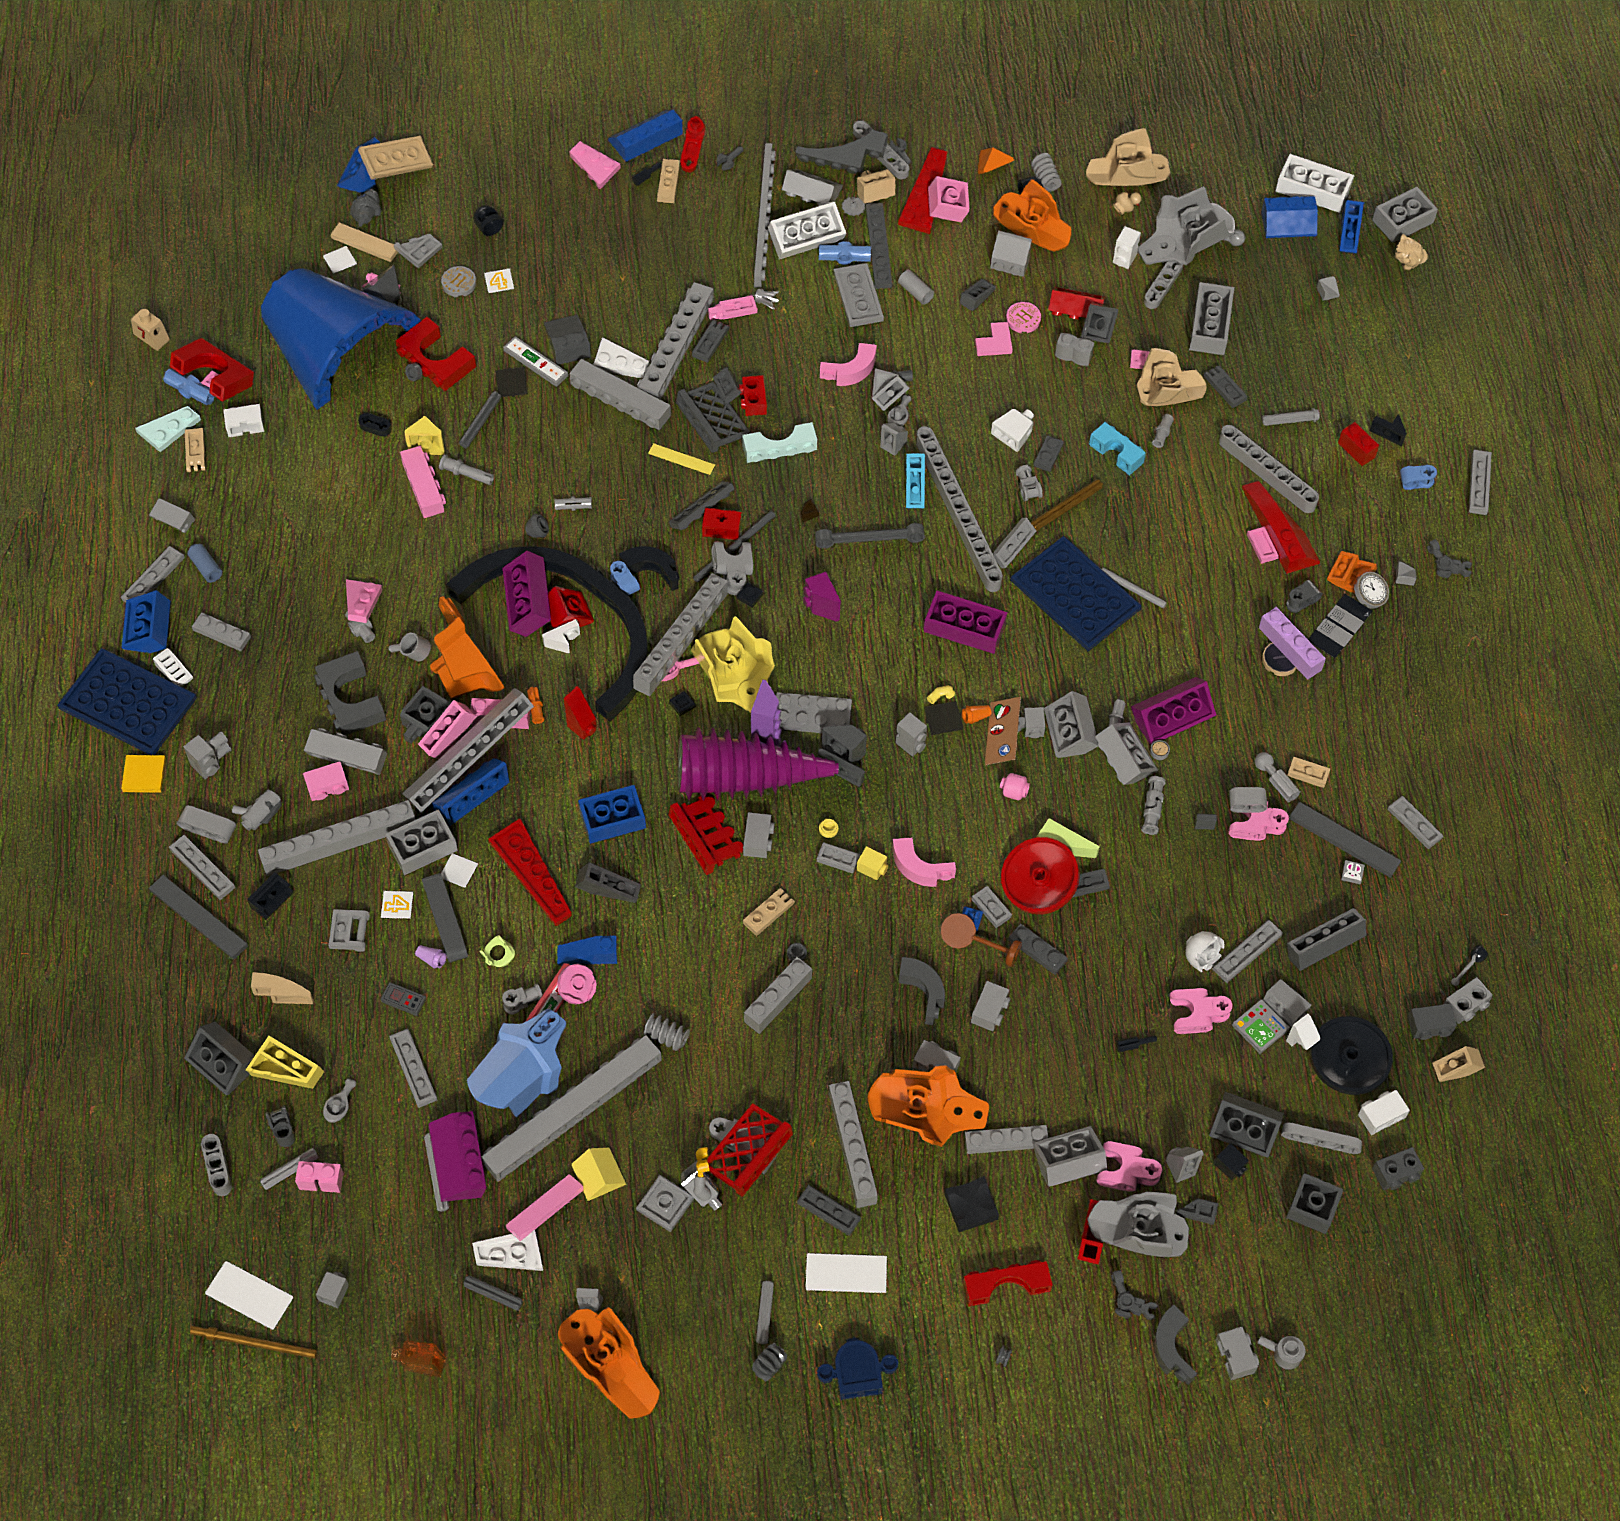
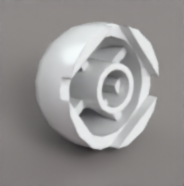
M1205 931L1191 936L1186 942L1185 950L1188 962L1200 972L1203 969L1206 971L1210 970L1221 957L1219 951L1220 948L1224 949V940L1212 932Z

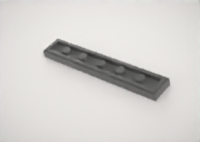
M1301 802L1298 803L1289 817L1293 822L1390 878L1401 863V860Z
M164 875L149 887L150 892L233 960L248 947L245 941Z

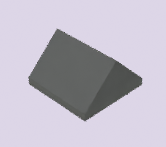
M1092 302L1088 309L1081 338L1110 343L1119 309Z

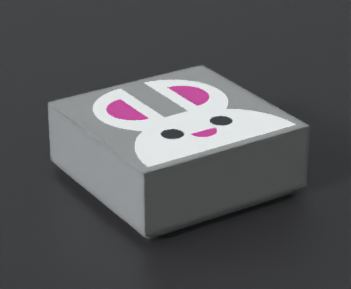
M1345 860L1341 880L1361 884L1365 865Z

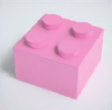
M936 176L928 188L930 216L962 222L970 211L968 183Z

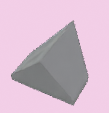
M875 368L872 399L884 411L910 387L898 374Z

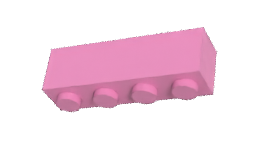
M421 446L401 451L402 464L423 518L443 513V505L446 504L444 495L439 494L438 490L441 489L438 480L433 478L435 473L432 465L428 466L430 461L427 452H423Z

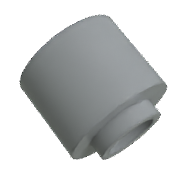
M413 632L407 633L402 638L400 644L389 646L390 652L400 651L404 656L418 662L426 659L431 649L429 640Z
M1263 1336L1258 1341V1344L1274 1351L1276 1363L1284 1369L1296 1368L1304 1358L1305 1346L1300 1339L1294 1336L1284 1337L1278 1344Z

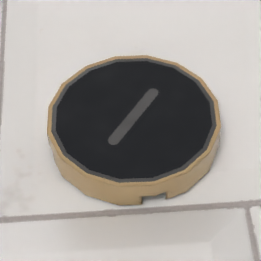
M1270 643L1265 648L1262 662L1269 672L1271 671L1277 676H1287L1295 672L1297 668L1274 643Z

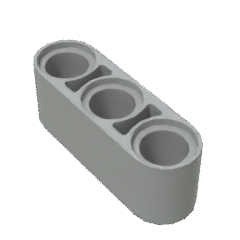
M189 805L185 806L177 821V825L184 830L226 844L236 828V824L227 818Z
M208 1134L203 1137L201 1147L209 1182L216 1195L226 1196L231 1192L232 1183L224 1148L217 1135ZM211 1144H217L215 1148L208 1149ZM221 1162L219 1167L212 1168L214 1163ZM220 1181H226L223 1186H221V1187H217V1186H216V1185L218 1184V1182H220Z

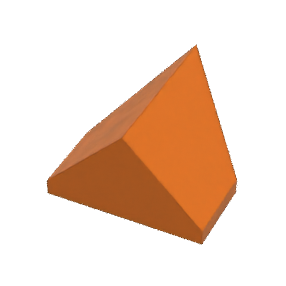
M993 147L980 150L978 173H986L1013 162L1014 159Z

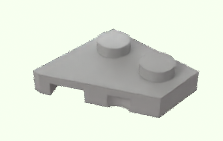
M427 234L420 238L409 239L407 243H395L394 249L419 268L442 249V243L431 234Z

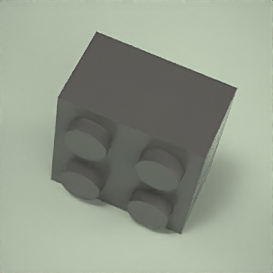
M1304 1173L1286 1218L1326 1234L1344 1189Z

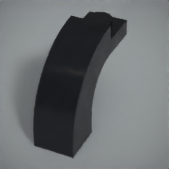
M640 546L619 553V561L626 564L632 575L644 570L655 571L664 578L672 591L679 588L678 581L680 577L676 571V562L666 552L654 547Z

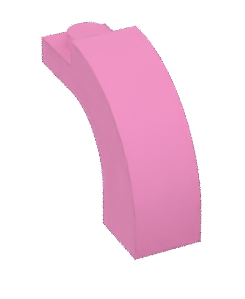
M859 343L857 356L848 363L821 362L820 378L837 380L836 386H847L862 381L871 373L875 365L877 345Z
M912 838L893 839L892 850L895 864L907 879L919 885L936 887L937 879L945 881L955 878V862L926 863L916 855Z

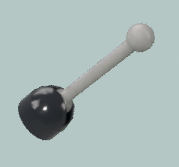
M1476 945L1470 953L1472 960L1456 978L1451 980L1454 986L1459 984V980L1474 962H1483L1488 957V952L1483 947Z

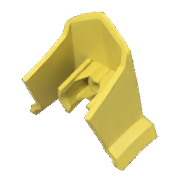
M735 616L730 629H721L701 636L695 640L691 652L710 678L716 701L734 702L751 713L762 679L768 682L775 667L772 657V646L769 641L763 638L756 639Z

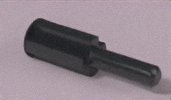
M659 162L648 170L645 168L632 177L633 183L636 186L640 185L651 177L650 174L662 167V164Z
M1135 1036L1116 1040V1048L1118 1052L1137 1049L1139 1045L1156 1042L1157 1036L1140 1039Z

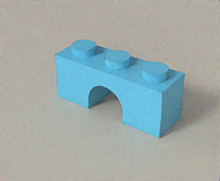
M1106 422L1091 434L1089 445L1102 455L1108 450L1120 452L1116 466L1128 475H1131L1144 463L1146 452Z

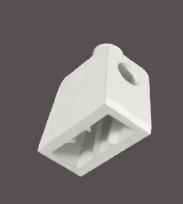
M1012 409L992 423L991 434L1018 452L1032 432L1033 422L1031 419L1034 418V415L1030 410L1020 413L1016 409Z

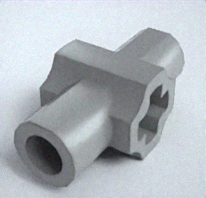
M369 619L367 623L348 622V626L354 636H361L365 643L374 640L375 634L371 630L373 627Z

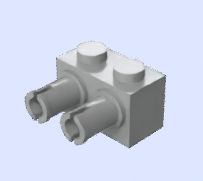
M221 731L208 742L198 735L183 746L190 765L204 779L217 772L220 768L218 760L231 751L230 746L226 743L228 739Z

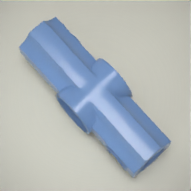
M846 241L840 242L838 245H819V260H835L842 265H848L852 261L870 262L871 246H852L851 243Z
M168 369L165 372L164 382L176 388L185 398L190 399L192 397L205 405H211L215 397L209 393L210 388L202 385L193 375H181L174 369Z

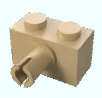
M868 170L867 173L864 171L861 177H857V195L864 204L895 196V177L889 170L873 174Z

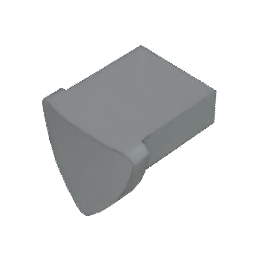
M577 1288L576 1297L580 1309H590L597 1313L603 1302L599 1289Z

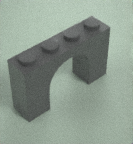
M358 651L315 666L317 673L314 675L317 686L321 685L323 688L320 692L323 700H328L329 702L326 706L330 716H335L333 723L337 731L341 730V733L346 736L386 720L378 696L355 704L344 703L336 697L338 690L344 684L366 676L365 667Z

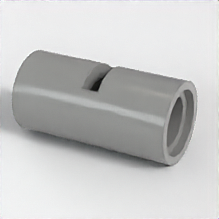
M911 270L904 271L899 277L898 283L921 304H927L933 298L934 291Z

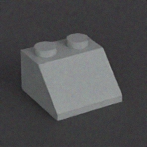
M998 231L991 259V269L1024 277L1030 259L1032 239Z

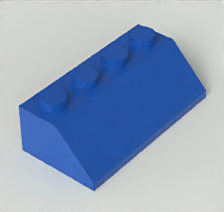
M665 110L609 137L608 141L627 162L682 135V120L674 110Z
M495 758L489 762H484L474 773H469L459 784H454L448 792L438 796L432 803L434 811L439 809L447 826L450 827L509 783L506 763Z

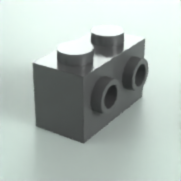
M1411 1147L1376 1161L1372 1170L1384 1191L1389 1188L1395 1190L1407 1181L1412 1183L1419 1180L1424 1167L1414 1148Z

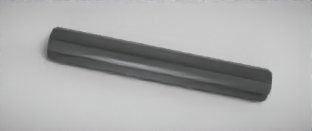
M494 391L460 440L459 445L463 448L469 447L501 399V395L498 392Z

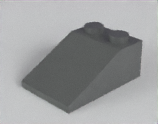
M578 315L544 322L557 365L591 357L590 344Z

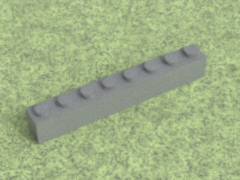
M514 688L402 794L416 809L423 812L526 715L534 705L521 691Z
M407 800L258 849L268 877L274 872L280 873L385 838L386 833L414 821L415 816L410 802Z

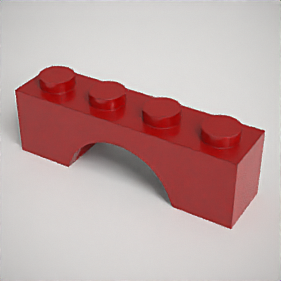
M1034 1260L1022 1266L1020 1264H1012L1005 1269L995 1267L983 1273L973 1271L967 1273V1276H964L963 1279L968 1307L989 1303L993 1290L1004 1283L1018 1284L1029 1295L1051 1292L1053 1286L1047 1261L1041 1262V1260Z

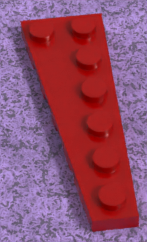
M931 147L898 220V225L927 234L931 233L934 217L930 216L928 188L936 176L943 177L947 151Z
M520 818L488 839L493 849L555 927L572 916L567 903L558 890L554 879L547 870Z

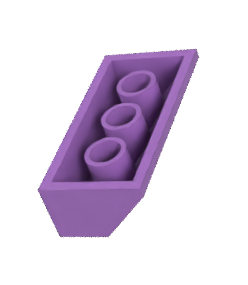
M763 679L751 710V739L754 733H757L760 742L765 743L768 737L771 736L774 745L780 746L782 730L780 729L782 721L780 716L782 710L779 709V700L768 682Z

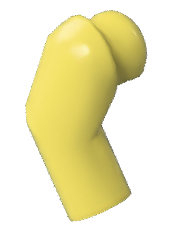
M949 685L937 687L927 696V700L929 703L934 704L943 695L950 699L955 696V691Z

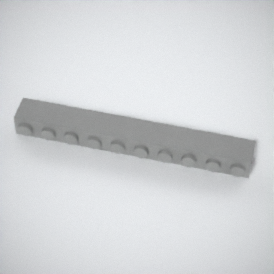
M646 1035L643 1038H637L628 1049L619 1051L613 1060L603 1063L594 1074H588L582 1083L569 1088L563 1097L554 1099L544 1111H538L529 1122L520 1124L514 1133L504 1136L498 1145L485 1150L483 1156H481L484 1166L496 1181L499 1182L662 1061L661 1052Z

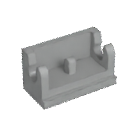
M160 498L149 514L150 517L177 528L184 533L187 532L192 522L195 521L190 512Z
M1281 979L1267 991L1263 998V1001L1291 1027L1304 1017L1305 1012L1311 1007L1309 1002Z

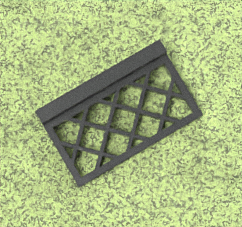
M714 382L688 392L685 389L678 391L676 404L711 453L718 451L719 446L742 438V435L750 434V431L731 405L724 401ZM713 390L715 396L705 394V392ZM692 396H697V397H700L701 399H700V401L698 402V401L692 400L690 397H692ZM703 398L713 401L712 405L702 403ZM715 402L723 404L724 409L715 407ZM700 407L710 410L709 414L702 413L699 410ZM712 411L722 413L721 418L712 416ZM724 414L732 416L733 421L723 419ZM712 420L715 422H719V424L716 427L710 425L708 421ZM721 423L731 426L730 430L720 428ZM736 427L741 429L742 432H733L732 429ZM718 432L728 435L727 438L720 439L717 435Z

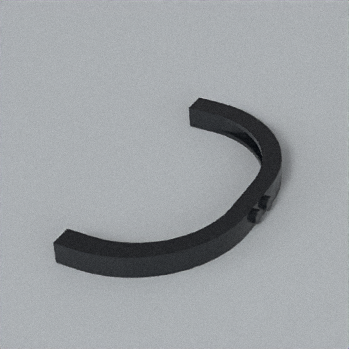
M523 546L508 548L477 559L446 584L447 594L459 604H462L481 586L503 575L502 568L525 551L543 557L545 571L564 575L582 585L620 617L629 633L631 649L627 664L617 681L595 701L596 712L611 722L631 702L637 693V690L634 689L633 675L648 657L647 636L641 615L634 603L617 587L614 581L608 580L601 571L595 570L581 559L560 550L545 547Z

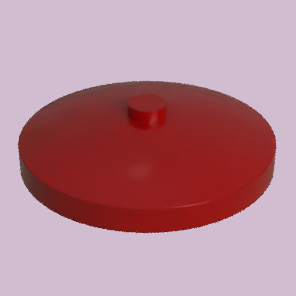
M1047 837L1032 838L1017 845L1005 859L1001 871L1002 887L1011 903L1024 912L1038 915L1054 912L1066 905L1074 896L1080 879L1079 865L1071 850L1060 841Z

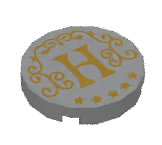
M456 266L445 271L441 283L443 290L448 295L453 297H459L458 295L467 296L476 287V277L469 268Z

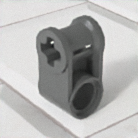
M1307 580L1290 591V599L1287 600L1286 607L1290 612H1300L1309 605L1316 603L1323 593L1310 580Z
M282 1105L280 1109L273 1112H265L277 1143L281 1147L291 1146L295 1141V1135L285 1105ZM288 1132L285 1137H280L282 1133Z

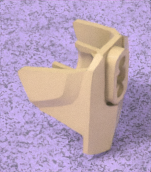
M1158 348L1150 350L1142 369V376L1136 386L1140 402L1146 406H1163L1203 398L1206 392V383L1200 373L1196 370L1182 371L1176 354L1169 350Z

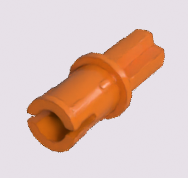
M530 687L527 693L529 701L534 705L531 709L532 722L540 724L544 722L542 713L543 703L540 701L538 688Z

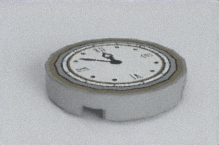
M1366 572L1357 578L1354 590L1360 603L1367 605L1368 608H1378L1386 603L1389 597V589L1383 577L1375 572Z

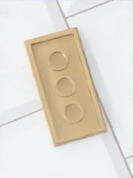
M421 136L362 146L358 149L371 180L428 169L433 166Z

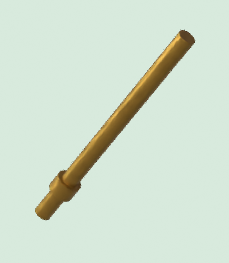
M191 1326L190 1334L206 1337V1340L216 1341L217 1339L316 1359L317 1350L222 1332L214 1327H208L207 1329Z

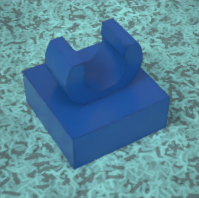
M964 906L962 914L972 919L975 923L976 932H978L983 911Z

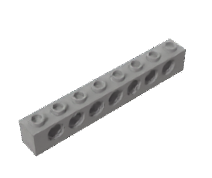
M695 282L691 288H688L685 300L681 301L678 313L673 316L672 325L667 327L665 338L659 342L658 351L653 354L651 364L646 367L644 377L639 380L637 388L660 400L662 399L708 308L714 300L713 288Z
M713 573L709 576L633 675L635 690L649 697L727 596V580Z

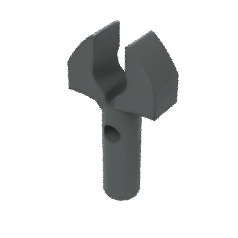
M897 138V144L900 146L898 147L891 140L890 147L909 165L911 160L904 151V149H907V143Z
M738 146L729 155L719 154L717 157V167L723 162L725 163L722 165V170H729L734 167L732 160L743 152V148Z

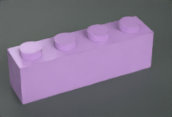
M1277 607L1262 616L1259 629L1307 680L1322 671L1326 658Z

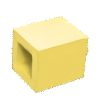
M866 846L857 861V871L878 880L880 875H884L888 869L887 856Z

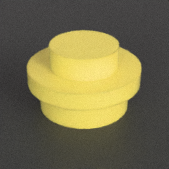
M825 819L819 825V832L826 838L834 837L838 833V824L832 819Z

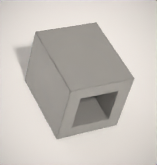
M326 1272L316 1293L318 1301L339 1308L349 1286L345 1276L339 1272H334L333 1274Z

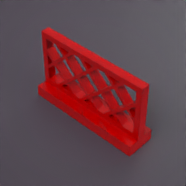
M752 1103L707 1158L709 1172L735 1189L736 1193L743 1197L793 1135L791 1125L785 1121L781 1122ZM755 1111L761 1115V1121L749 1122V1117ZM773 1123L778 1126L774 1132H765L766 1124ZM762 1125L763 1134L751 1136L750 1127ZM748 1128L749 1136L737 1138L736 1132L739 1129ZM764 1138L765 1144L761 1148L753 1149L752 1140ZM739 1142H750L749 1150L738 1151ZM735 1143L736 1152L724 1154L723 1148L727 1144ZM751 1154L752 1160L749 1163L740 1164L739 1156ZM737 1156L738 1165L726 1167L725 1158ZM722 1159V1168L714 1169L710 1166L714 1160ZM739 1170V1176L734 1182L727 1178V1171Z

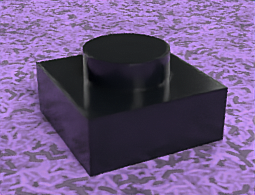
M747 582L737 595V599L753 608L763 596V591Z

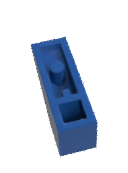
M1346 200L1343 207L1339 252L1357 254L1364 202Z
M595 936L558 945L557 965H563L564 963L569 965L617 964L616 936Z

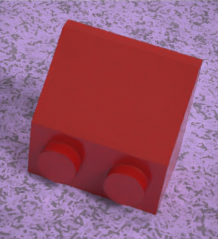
M555 586L548 593L550 621L554 629L575 619L579 624V628L594 622L582 592Z

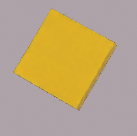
M126 755L121 787L122 792L161 793L166 762L165 755Z

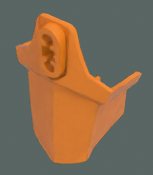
M444 596L440 597L439 608L449 626L434 637V643L437 645L442 656L431 663L430 669L439 675L449 698L453 699L480 689L489 692L503 690L505 688L466 633L464 619L449 597L446 599Z
M945 1065L936 1066L930 1072L895 1069L891 1073H883L874 1082L868 1093L869 1108L874 1120L919 1132L922 1140L933 1145L942 1147L953 1133L986 1127L989 1104L963 1090L960 1087L956 1072ZM959 1107L963 1112L960 1115H956L954 1113L955 1108ZM981 1111L982 1117L977 1119L974 1113Z

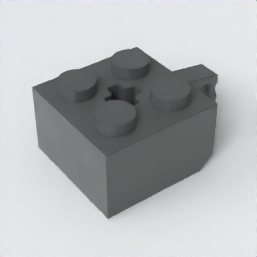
M422 686L402 709L400 714L402 725L407 729L404 733L405 741L411 744L418 736L424 737L451 703Z

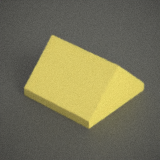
M426 416L405 430L408 449L421 446L423 452H427L428 455L445 454L442 432Z
M589 1148L571 1164L579 1183L583 1185V1192L587 1201L626 1185L610 1148Z

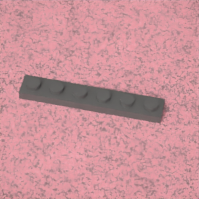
M883 203L866 204V216L871 246L875 289L892 288Z

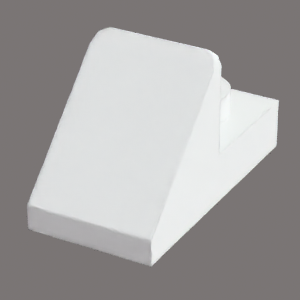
M576 619L542 634L544 646L570 653L567 640H573L580 635L579 624Z
M1306 1014L1293 1024L1286 1040L1291 1046L1298 1042L1305 1050H1308L1320 1040V1035L1309 1014Z

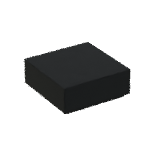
M686 691L669 700L670 705L679 716L696 707V704Z

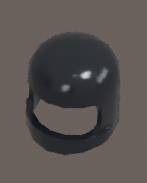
M483 205L474 212V223L485 236H493L503 227L504 219L492 206Z

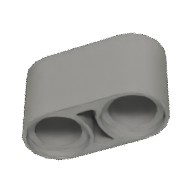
M1236 787L1229 791L1230 810L1232 812L1259 813L1267 810L1266 790L1264 788Z

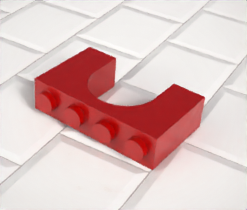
M426 317L396 340V351L401 357H405L410 364L414 362L419 364L422 369V375L429 377L436 387L446 391L476 368L475 356L462 346L451 356L443 360L435 361L424 357V350L441 337L439 326Z
M203 338L171 352L170 367L181 375L202 367L221 371V374L211 378L209 393L222 402L252 387L254 372Z

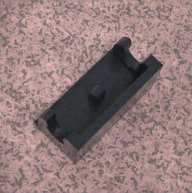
M274 872L247 901L252 910L267 920L294 892L289 887L290 885Z

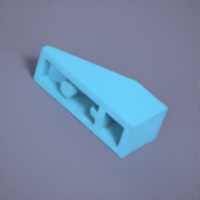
M906 454V508H924L925 454Z

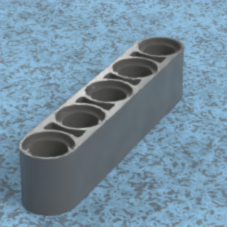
M441 873L422 878L448 962L451 963L467 958V950Z

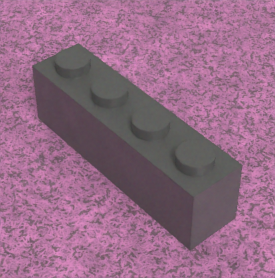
M1352 908L1288 942L1289 960L1301 971L1367 936L1365 919Z

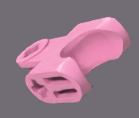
M1267 801L1266 811L1243 813L1249 820L1232 823L1228 832L1233 838L1255 841L1264 840L1266 833L1275 835L1284 833L1289 816L1282 809L1268 808Z
M1203 988L1174 990L1169 995L1173 1005L1185 1006L1192 1013L1189 1017L1180 1018L1175 1022L1174 1031L1177 1034L1211 1031L1213 1029L1212 1023L1225 1022L1228 1020L1232 1010V1002L1229 998L1225 996L1208 997V991Z
M1107 1141L1103 1144L1106 1156L1116 1159L1121 1168L1113 1172H1100L1097 1176V1183L1099 1185L1132 1192L1136 1190L1137 1184L1154 1186L1159 1182L1162 1173L1160 1163L1153 1159L1142 1158L1143 1151L1141 1148Z

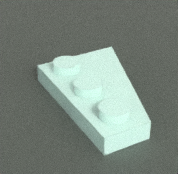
M186 406L135 429L141 437L161 452L182 436L185 430L197 424L201 418L195 411Z

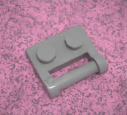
M333 909L329 948L355 950L358 952L365 951V931L370 913L359 910ZM358 919L356 941H351L353 920Z

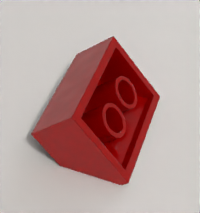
M1054 287L1048 311H1052V314L1062 316V313L1068 314L1069 318L1072 319L1086 318L1090 304L1095 302L1104 305L1106 296Z

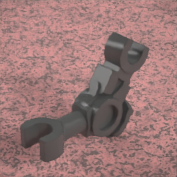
M1435 539L1429 542L1430 545L1426 548L1437 559L1438 576L1449 578L1452 574L1459 573L1464 577L1471 575L1472 571L1465 569H1470L1472 566L1471 562L1461 563L1460 560H1452L1446 555L1443 556L1438 541Z
M1121 1270L1112 1272L1111 1279L1118 1291V1308L1115 1310V1313L1125 1319L1130 1318L1131 1313L1137 1316L1143 1314L1146 1319L1153 1320L1155 1315L1150 1314L1148 1308L1156 1309L1157 1304L1153 1302L1145 1304V1300L1133 1297L1129 1291H1126Z

